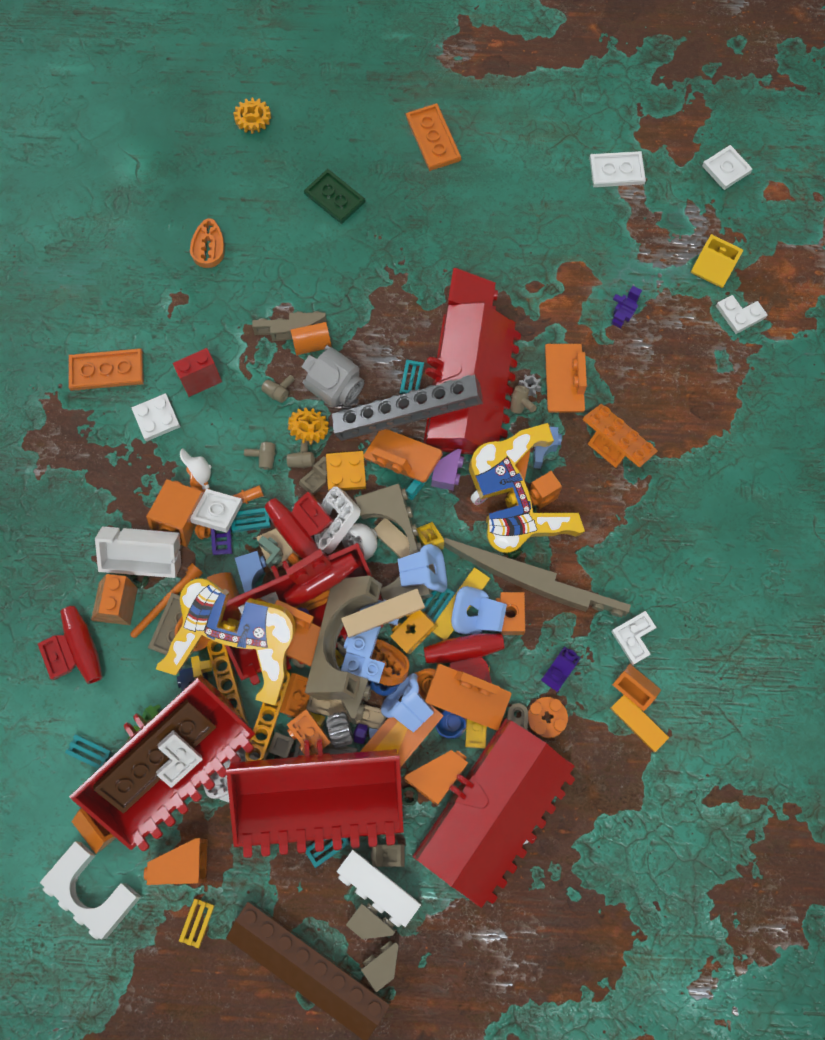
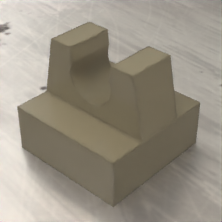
M275 732L268 752L282 758H288L295 740Z

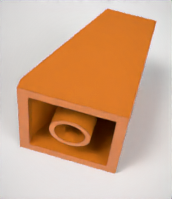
M166 479L146 516L150 530L178 532L180 535V545L187 547L196 525L191 523L190 518L203 496L202 491L196 487L185 486L179 481Z
M106 574L98 585L91 620L131 625L138 590L136 585L126 576Z
M450 750L407 774L404 778L405 782L438 807L450 789L448 788L457 781V775H461L467 767V757L458 750L456 752Z
M195 838L147 862V867L144 868V880H147V885L207 883L208 839Z

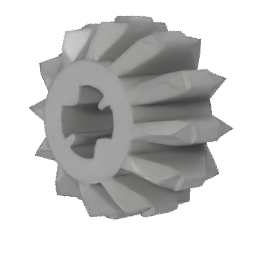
M338 712L328 716L326 721L333 746L335 748H343L352 744L353 734L347 714L345 712Z

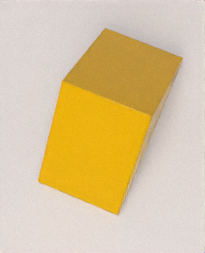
M433 522L417 528L419 533L417 536L422 547L426 544H432L441 550L444 549V539Z

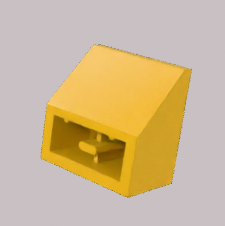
M711 234L690 273L723 288L737 264L743 249Z

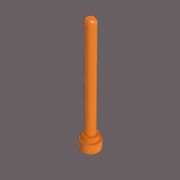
M191 563L187 567L186 575L131 631V637L136 638L166 607L171 593L178 595L187 583L192 579H198L203 572Z

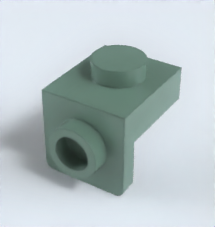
M262 536L258 543L261 548L270 554L265 563L271 569V566H277L281 562L283 553L277 547L278 543L275 540Z

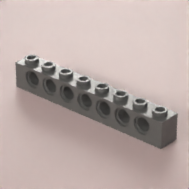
M467 375L461 379L449 380L436 386L430 385L425 389L412 390L406 394L394 395L384 400H375L373 403L357 405L351 409H342L332 414L334 434L343 441L483 404L481 386L475 375Z

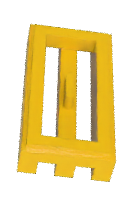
M196 898L194 899L179 942L198 949L200 948L215 905ZM199 904L201 905L200 909L198 911L196 920L191 930L189 939H187V933L189 931L191 922L193 920L194 914ZM205 907H207L208 911L206 917L204 919L198 939L195 942L193 941V939L195 937Z

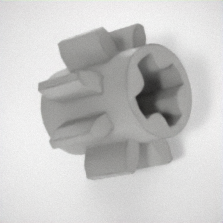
M525 374L524 381L519 380L518 385L529 389L528 396L535 397L536 391H541V386H539L541 379H536L534 374L532 376Z

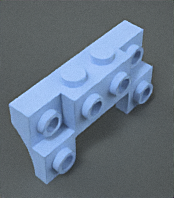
M378 600V603L369 604L361 608L360 611L368 607L374 606L376 604H379L381 602H384L386 600ZM399 619L389 622V624L397 626ZM381 626L351 638L347 636L344 644L346 655L341 671L366 678L371 682L380 683L385 663L373 660L371 657Z

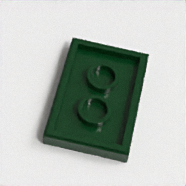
M329 169L325 170L304 190V194L340 224H343L365 203L364 197Z

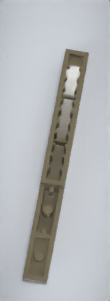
M444 539V547L474 565L533 593L585 612L589 605H591L597 611L606 610L616 617H626L629 613L630 604L555 581L557 573L454 540Z

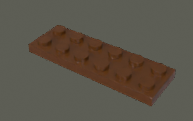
M186 699L93 785L94 791L124 814L160 780L156 771L170 759L158 749L157 744L174 730L191 747L195 748L216 728L215 723Z

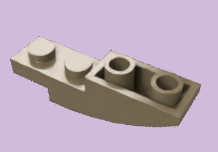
M298 311L289 313V320L283 318L276 320L264 318L253 320L252 327L255 335H271L272 341H284L292 339L291 329L323 322L327 323L326 313L319 311L312 313Z

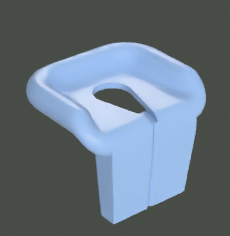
M426 544L421 548L420 552L398 559L402 587L425 585L431 590L438 592L446 591V568L444 556L439 547ZM430 564L434 565L435 574L429 569Z
M464 586L456 594L451 617L452 627L456 632L466 635L480 634L483 630L502 632L507 604L489 599L488 594L483 590ZM470 605L478 610L477 616L469 617L467 615V608Z
M410 674L405 681L400 683L393 694L385 698L381 706L383 716L387 718L394 717L413 733L434 713L432 708L418 693L417 674Z

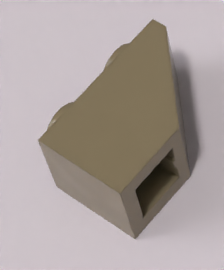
M362 903L346 924L361 939L393 936L396 932L393 929L395 925L386 917L382 920L377 915L378 910L370 903L367 905Z
M391 941L387 942L380 948L382 953L377 957L372 954L363 961L365 966L361 971L376 992L394 979L399 948L397 941L393 944Z

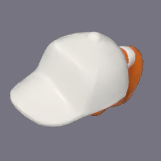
M182 448L180 457L187 466L186 471L190 475V487H196L204 494L206 489L210 490L208 480L211 476V465L208 464L204 457H191Z

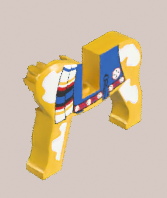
M548 423L521 430L504 441L485 443L477 448L470 460L469 472L481 500L509 492L507 494L508 498L505 499L508 508L490 513L486 518L487 539L490 545L499 552L510 553L516 551L528 538L534 536L568 534L576 537L585 532L579 513H533L527 486L515 466L531 448L536 446L548 447L553 443L554 439Z
M204 578L194 579L187 583L180 595L183 624L171 642L167 655L157 664L156 670L177 675L202 636L232 647L256 649L264 685L257 693L255 700L275 706L287 672V649L295 635V620L290 611L280 605L249 598L245 603L240 622L229 618L221 623L230 592L226 589L222 590L212 581Z

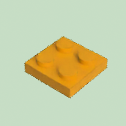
M363 451L326 454L328 491L333 487H338L343 491L366 489Z

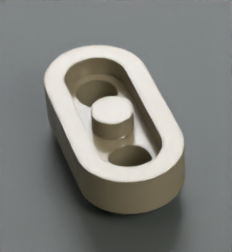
M520 703L513 704L508 710L507 719L512 720L527 730V708ZM515 711H519L521 713L520 718H516L514 716Z

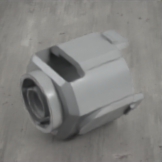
M326 345L325 351L318 359L309 355L302 365V368L308 372L306 379L302 382L305 388L331 407L338 406L339 404L349 406L358 397L364 386V380L359 377V367L328 345Z

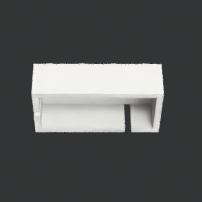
M102 527L95 537L98 572L176 578L180 570L181 552L179 551L180 535L178 532L123 528L120 531V528Z
M352 850L337 870L340 874L338 879L347 886H350V884L354 885L357 888L355 892L364 900L367 897L374 902L372 906L380 913L386 911L391 915L389 920L397 927L401 925L406 927L421 906V903L380 870L369 864L370 862L360 854Z

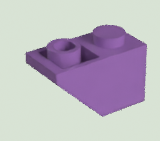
M457 449L439 460L433 471L432 487L454 491V486L458 485L460 480V474L457 473L458 467L462 468L464 457L461 456L462 449Z

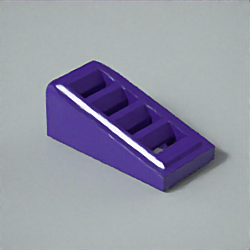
M231 526L228 532L224 534H216V530L211 529L212 554H232ZM227 537V541L216 542V538ZM217 545H227V549H217Z

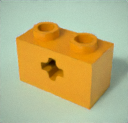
M423 610L407 615V619L402 624L399 623L392 630L393 634L390 637L408 654H411L438 627ZM411 626H414V627H415V628H414V630L416 631L415 634H414V633H410V632H411V629H410Z

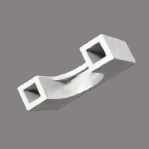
M75 841L40 883L44 886L43 891L50 897L55 896L59 900L58 905L65 911L70 910L74 914L73 919L80 925L85 924L90 929L88 932L93 938L97 940L99 938L101 940L106 939L139 901L141 896L127 883H121L101 906L97 908L85 906L77 896L76 883L82 871L96 855L82 842Z

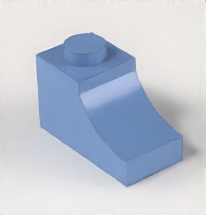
M549 427L554 439L550 446L534 447L533 468L541 469L544 457L550 452H556L558 445H561L562 435L558 434V427Z
M257 551L235 558L244 592L254 589L258 578L265 574L264 567L267 566L264 556H260Z

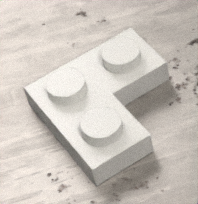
M733 295L716 304L717 309L735 334L764 320L768 316L758 301L742 309Z
M646 611L611 631L632 665L651 655L641 640L642 636L656 629L655 624Z
M173 730L157 744L158 749L170 759L156 771V774L172 788L203 760L202 755Z

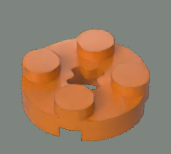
M543 697L536 700L530 706L528 726L536 735L546 739L554 738L566 728L568 713L560 700ZM545 712H548L549 715L553 716V718L550 720V723H547L546 720H542V717L545 716Z

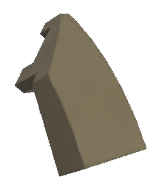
M323 456L315 463L313 469L299 481V485L313 495L326 484V457Z

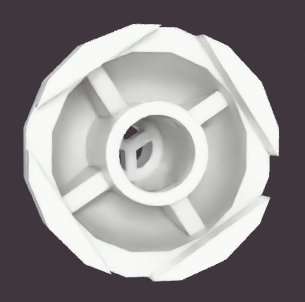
M355 523L342 539V543L345 548L358 543L365 560H368L377 549V534L374 529L367 525Z

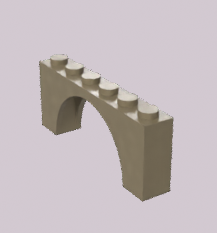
M399 484L355 497L356 504L360 508V516L363 519L384 518L395 522L403 528L407 535L410 548L409 555L420 552L422 544L421 542L418 543L416 539L419 533L416 524L412 525L411 518L414 516L411 507H407L406 504L408 495L405 488L402 489ZM400 576L380 590L383 600H389L414 589H418L422 600L433 597V590L428 589L425 585L402 587Z
M373 577L345 578L330 589L305 689L306 694L317 700L356 699L360 679L349 672L339 669L336 662L335 649L338 636L344 626L341 618L351 615L369 604L378 603L382 584Z

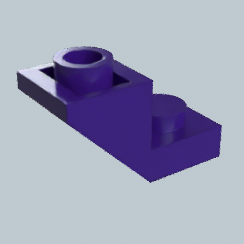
M564 646L541 681L558 692L581 657L573 650Z

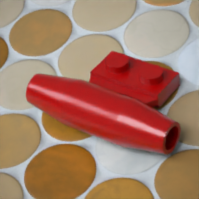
M307 492L294 504L292 512L277 498L271 499L264 506L274 527L292 550L302 559L319 550L312 536L321 534L334 522L311 492Z
M319 549L286 569L287 575L295 584L283 594L284 599L292 607L310 601L342 582L360 565L352 552L330 561L328 556Z
M76 606L62 609L60 614L64 635H54L38 643L51 680H56L72 672L73 668L77 666L87 684L95 683L103 677L99 655L88 626Z
M502 633L473 634L446 639L426 646L423 649L426 663H450L449 668L491 683L488 664L483 657L505 649Z

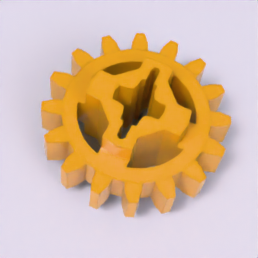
M252 97L251 101L245 99V103L239 102L240 107L235 106L236 112H233L235 124L238 125L239 129L244 128L245 133L248 130L251 131V134L254 133V130H257L259 133L260 128L266 129L265 124H270V108L266 105V102L261 103L260 99L254 101Z
M304 408V411L297 409V413L292 412L291 417H289L288 430L291 431V436L296 435V441L302 439V443H305V441H309V444H312V441L319 443L320 439L324 440L325 435L328 433L329 422L326 421V416L321 417V412L315 413L313 408L311 411H308L307 408Z

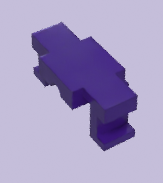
M632 286L628 296L623 295L621 297L615 294L613 300L618 302L615 307L613 313L615 315L611 324L621 329L625 321L629 322L639 306L636 303L640 298L641 289Z

